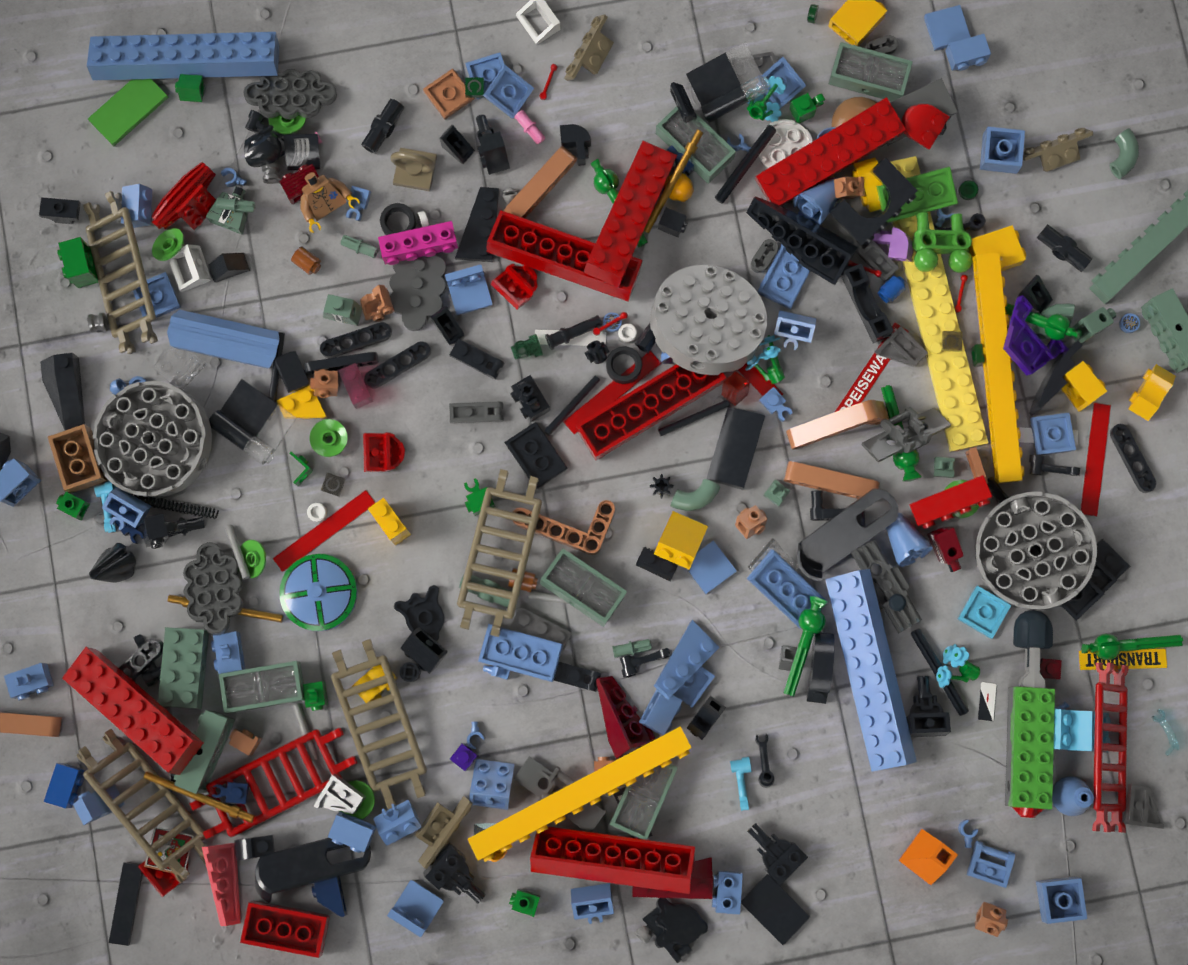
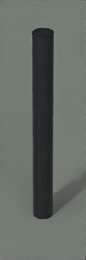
M279 332L276 357L281 356L283 353L285 333ZM273 362L269 398L276 402L280 374L275 362Z
M596 375L544 430L546 434L550 436L598 384L600 379Z
M726 399L660 428L658 432L660 436L673 432L729 407V401Z

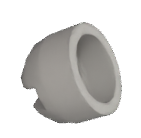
M509 187L504 190L503 199L509 204L518 193L514 188Z
M641 926L637 929L635 935L647 944L652 937V931L648 926Z

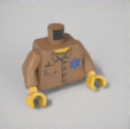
M309 173L305 176L308 184L302 188L303 195L301 196L300 209L306 222L310 224L309 231L311 233H314L311 228L313 224L318 226L319 231L321 230L320 224L315 222L314 219L318 221L347 203L345 199H348V204L353 209H355L351 205L353 199L357 200L360 204L359 199L352 197L351 191L343 182L334 178L327 179L325 175L317 178L315 173Z

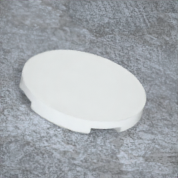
M780 119L774 121L769 125L776 129V133L760 153L759 158L768 169L813 142L812 136L807 129L794 120Z

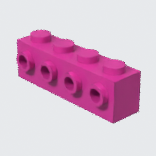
M452 221L378 237L385 265H395L399 261L404 260L414 261L418 257H432L436 253H450L458 249Z

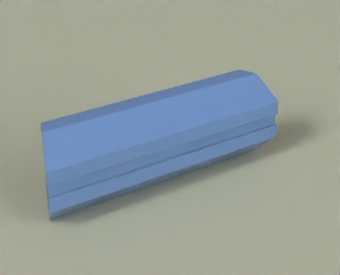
M180 309L171 316L170 325L167 330L170 346L267 369L270 368L276 357L279 344L278 331Z

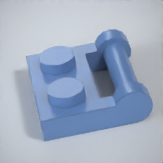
M976 841L966 875L1006 888L1014 863L1015 853L997 850L983 845V842ZM984 853L1005 860V865L1002 866L980 859V854Z

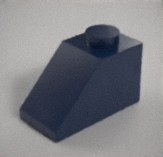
M340 877L314 883V886L311 887L314 898H317L318 903L340 917L348 914Z

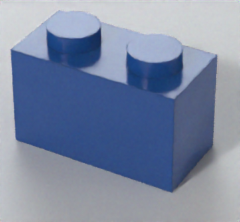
M56 763L44 802L66 809L72 808L73 804L78 800V788L84 782V770L64 763Z

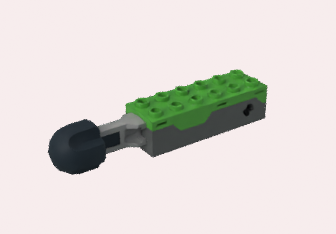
M1027 610L1018 616L1014 625L1013 644L1015 647L1025 648V674L1019 679V687H1008L1005 806L1012 807L1020 817L1035 818L1044 809H1052L1055 689L1045 688V680L1040 674V649H1050L1053 646V627L1050 619L1043 612Z

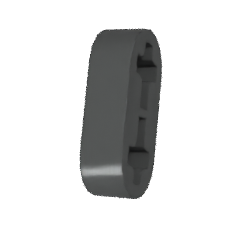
M887 35L869 41L864 48L869 49L871 47L872 50L876 49L875 51L890 55L895 52L898 40L892 35ZM886 42H889V44L893 43L892 47L885 46Z
M765 240L752 258L751 269L754 272H764L775 257L778 245L774 240ZM770 245H772L773 251L770 250L767 255L764 254L766 251L765 246L769 247ZM761 258H764L762 263L764 267L760 266L759 268H757L756 262H759Z

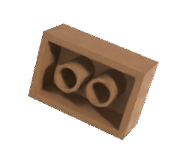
M83 424L48 436L64 491L72 494L107 482L104 472L98 466L93 451L95 450L94 439L90 427Z

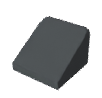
M781 646L780 670H791L797 648Z

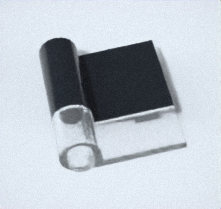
M746 42L686 73L708 123L768 92V87L771 86L767 77H762Z
M241 379L221 410L215 411L209 418L212 429L263 465L265 463L269 464L275 456L273 453L297 417Z

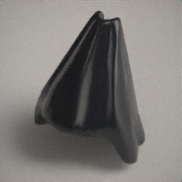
M116 543L112 548L106 549L100 555L90 570L89 576L92 580L111 583L127 580L134 575L133 566L136 564V558L132 552L126 551L124 544Z

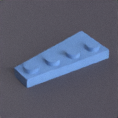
M693 620L687 626L686 631L654 684V687L667 700L720 648Z

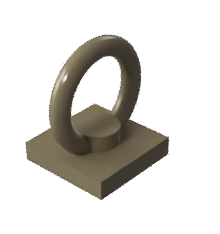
M400 148L398 152H394L390 157L391 162L396 165L393 185L430 192L437 154Z

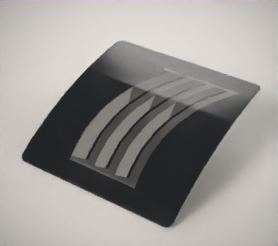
M318 134L284 135L288 171L298 170L306 164H313L315 169H321Z

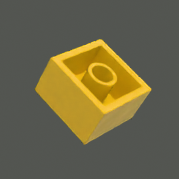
M1084 361L1063 376L1068 383L1061 389L1078 412L1107 392L1104 382L1101 379H1097L1093 374L1092 367Z

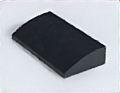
M727 408L707 480L740 490L744 489L765 415L737 408Z

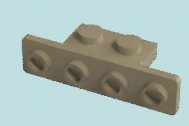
M605 14L596 16L592 20L590 31L584 35L582 39L583 44L577 49L573 62L565 71V80L575 79L581 66L592 74H597L614 43L600 32L608 18Z
M1078 128L1072 134H1063L1058 136L1056 140L1041 142L1040 146L1035 148H1025L1023 150V160L1026 161L1040 156L1043 171L1045 172L1080 160L1077 141L1093 136V131L1086 128Z
M462 797L453 812L437 802L422 823V828L418 829L415 833L418 839L429 845L418 860L425 869H428L435 862L437 854L447 845L449 837L458 829L463 817L470 812L473 803L467 797Z

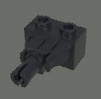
M483 114L478 115L476 122L479 129L477 137L480 146H477L481 157L483 169L487 168L489 175L510 169L501 133H494L493 127L489 126L486 116Z
M531 375L511 386L513 392L510 395L515 403L519 401L522 406L520 411L525 419L529 418L532 422L550 411L549 404Z
M164 514L144 517L141 527L146 547L156 549L163 547L168 537L177 534L186 536L189 531L205 528L203 517L185 520L182 517L179 518V521L165 522Z
M918 676L919 695L913 696L914 704L910 709L909 715L906 717L911 737L947 736L951 732L949 712L943 711L941 705L937 702V695L932 696L929 676Z
M754 823L752 827L758 834L752 828H749L747 832L766 851L764 852L760 847L757 849L762 855V861L766 867L764 870L777 884L781 885L808 856L794 842L790 843L785 839H779L773 833L771 837L776 841L774 842L757 823Z
M449 843L436 857L435 862L423 872L424 877L438 890L443 888L448 891H455L458 895L462 891L478 904L481 902L480 898L483 899L486 894L472 883L474 876L469 872V867L465 862V855Z

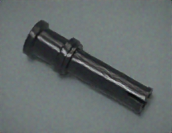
M596 315L566 329L562 327L553 334H546L545 339L549 348L553 350L554 347L560 344L569 343L570 339L601 327L602 322L600 317Z

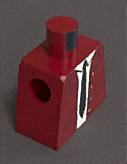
M942 527L927 533L938 561L947 564L950 572L960 570L961 566L958 559L963 557L964 554L955 529L953 527Z

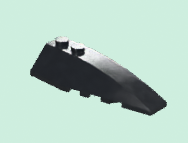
M756 196L746 212L757 224L772 234L771 237L776 242L779 241L790 255L793 254L803 267L833 285H836L858 249L857 246L823 226L791 210Z

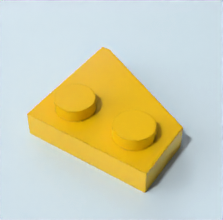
M310 385L277 400L285 419H327L318 397L314 396V389H310Z

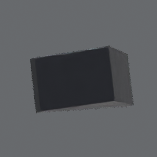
M451 125L439 138L442 148L461 164H464L475 152L454 125Z
M222 253L208 264L214 283L250 271L245 253Z
M1037 274L1018 294V296L1023 295L1038 313H1041L1053 301L1043 281Z
M447 306L431 316L433 324L449 345L465 335Z

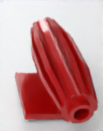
M199 163L187 172L162 198L151 216L153 218L151 222L158 229L162 227L166 229L182 218L195 230L206 219L207 213L216 201L207 190L216 174L205 163Z

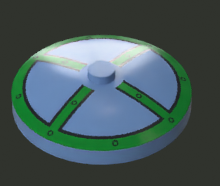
M312 554L300 558L287 569L280 584L279 595L282 608L293 623L310 631H326L339 626L351 615L357 602L358 589L355 577L346 564L330 555Z

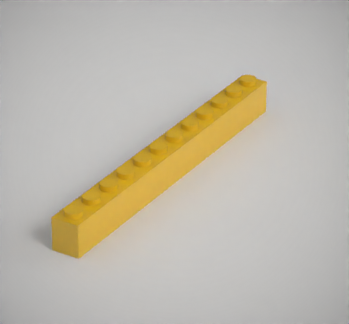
M999 252L976 254L972 261L980 340L985 361L983 363L994 479L997 484L1019 482L1024 477V467L1021 466L1020 458H1022L1023 453L1018 441L1021 433L1020 428H1017L1016 422L1019 418L1018 409H1015L1014 402L1017 399L1016 390H1013L1012 383L1015 381L1014 371H1011L1013 360L1003 349L1007 336V325H1009L1008 314H1005L1007 297L1003 294L1005 278L1001 275L1003 259L1002 257L1000 258Z
M680 726L468 838L471 848L478 861L483 859L486 862L494 858V853L501 849L503 853L513 847L512 843L519 840L522 843L530 839L529 834L537 831L539 834L547 830L549 823L554 821L555 824H558L566 819L565 815L572 812L575 815L584 810L582 806L590 803L592 806L600 802L602 795L607 793L608 796H611L619 791L618 787L625 784L628 787L637 782L636 778L643 774L645 778L653 774L655 767L660 765L661 768L670 765L672 758L678 756L681 759L690 754L689 750L692 747Z

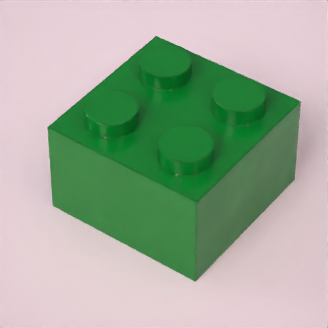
M81 237L59 242L60 249L57 250L59 259L63 261L62 273L64 278H67L77 288L99 283L90 246Z

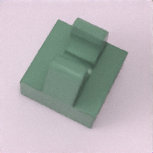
M935 457L933 477L953 478L955 458Z
M774 480L763 496L779 507L790 490L777 480Z

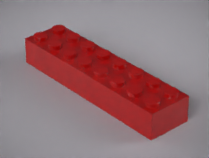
M886 97L755 176V180L767 201L782 207L792 201L798 194L822 183L904 134L906 129Z
M642 141L588 258L583 273L619 288L677 155Z
M502 210L498 214L487 241L488 253L629 302L643 262L642 259L632 256L619 288L583 273L595 243Z
M675 364L576 424V430L595 461L724 384L726 376L723 372L719 375L699 374Z
M85 647L62 677L63 680L168 773L180 775L204 744L203 741L96 649Z
M548 827L547 830L539 834L536 831L530 856L531 872L690 894L695 862V846Z

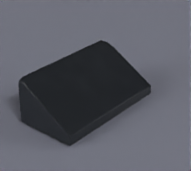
M675 82L671 83L670 93L683 122L687 123L696 119L697 115L683 85Z
M291 351L274 359L288 393L296 392L310 384L296 351Z

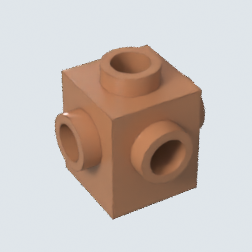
M327 369L314 371V378H310V389H314V396H319L320 398L337 396L338 371H329Z
M756 505L750 509L747 507L737 516L735 526L748 539L755 534H761L765 530L767 516Z
M983 902L976 913L975 929L998 937L1002 930L1005 931L1008 925L1006 910Z

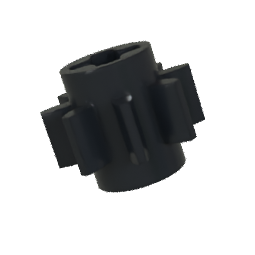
M595 340L587 345L588 351L584 353L590 363L601 364L606 361V354L610 351L604 342L600 343V341Z
M663 474L660 475L659 479L653 477L655 484L650 485V488L655 490L653 496L659 494L661 499L665 493L670 496L671 493L668 488L674 487L673 484H669L670 477L665 479ZM660 482H663V485L667 486L664 487L663 491L660 490V487H656L659 486Z

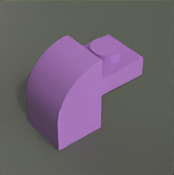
M893 227L892 235L889 231H880V234H873L874 239L872 241L877 244L890 245L888 254L890 259L906 262L912 261V240L905 232Z

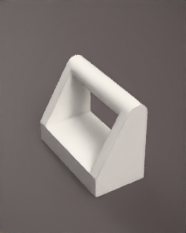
M530 0L516 13V17L536 45L560 31L559 20L544 0ZM535 8L549 26L540 35L537 34L525 17L527 13Z
M187 244L174 257L169 259L180 292L212 280L202 250L198 245ZM184 256L193 279L186 283L176 260Z

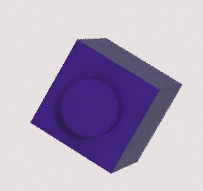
M461 743L450 760L462 770L467 771L479 755L464 743Z

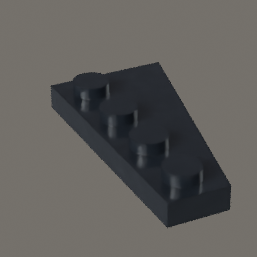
M480 187L455 260L493 262V254L487 252V241L497 219L499 188Z

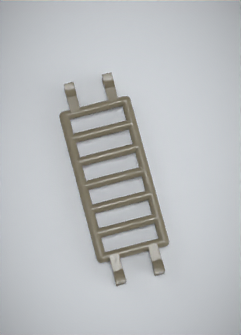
M113 191L105 193L112 213L100 219L99 204L92 206L88 202L83 205L90 221V225L86 227V233L112 337L119 338L120 353L127 351V354H132L136 351L130 341L128 333L141 327L142 343L149 341L150 344L158 342L151 325L156 316L129 209L127 207L122 208L121 193L114 195ZM123 217L125 227L96 241L95 230ZM127 234L128 245L100 258L98 248ZM132 252L134 262L105 276L104 265ZM136 270L138 280L109 293L107 283ZM139 287L141 288L142 298L115 311L113 310L112 300ZM145 305L146 316L118 329L116 318Z
M500 469L496 488L488 487L485 491L457 601L458 607L465 608L460 628L469 630L473 611L493 615L495 619L490 635L495 637L500 635L503 618L512 619L514 617L542 506V501L534 498L539 481L537 477L530 476L525 496L504 491L509 472ZM492 496L534 505L531 517L490 507ZM487 515L529 524L527 534L522 535L485 526ZM485 533L523 542L522 553L519 554L480 544L482 534ZM478 552L519 561L517 573L475 563ZM473 571L514 580L512 592L470 582ZM468 589L510 599L507 611L466 601Z
M368 639L362 642L368 657V661L347 668L341 649L332 653L339 671L333 673L331 679L370 788L373 792L382 791L386 807L390 809L392 808L391 804L396 805L390 786L411 779L417 799L425 796L426 793L419 776L425 774L427 768L388 659L384 655L377 657L372 641ZM381 664L385 676L346 690L343 689L341 678ZM388 683L391 691L390 695L350 708L347 697ZM395 702L398 713L357 727L353 716ZM401 720L405 731L365 746L363 745L360 734ZM408 739L411 750L370 764L367 756L368 752ZM412 757L415 758L417 769L377 783L374 771Z
M109 729L104 733L105 736L102 739L114 750L113 753L97 763L86 746L78 751L77 758L88 768L83 776L158 869L164 870L169 867L181 884L190 873L177 861L180 857L194 848L201 860L206 864L202 847H205L202 842L205 839L204 830L173 792L171 793L168 788L156 783L155 785L160 790L125 815L118 805L151 781L143 778L114 799L111 798L106 790L140 766L145 772L158 774L131 742L122 745L114 731ZM126 752H129L135 761L100 784L94 777V774ZM165 796L172 806L138 830L131 820ZM178 811L184 821L150 845L143 836ZM190 826L197 836L162 860L156 851Z

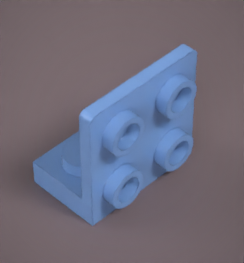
M481 264L445 274L457 315L492 306V300Z
M476 759L469 799L473 803L472 805L508 810L514 764Z
M410 880L387 916L421 938L444 900L415 881Z

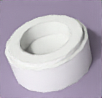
M417 212L420 226H429L426 212Z
M632 324L622 325L618 331L619 339L624 343L633 342L637 337L635 326Z
M313 503L309 506L307 515L314 522H322L327 516V510L324 505Z

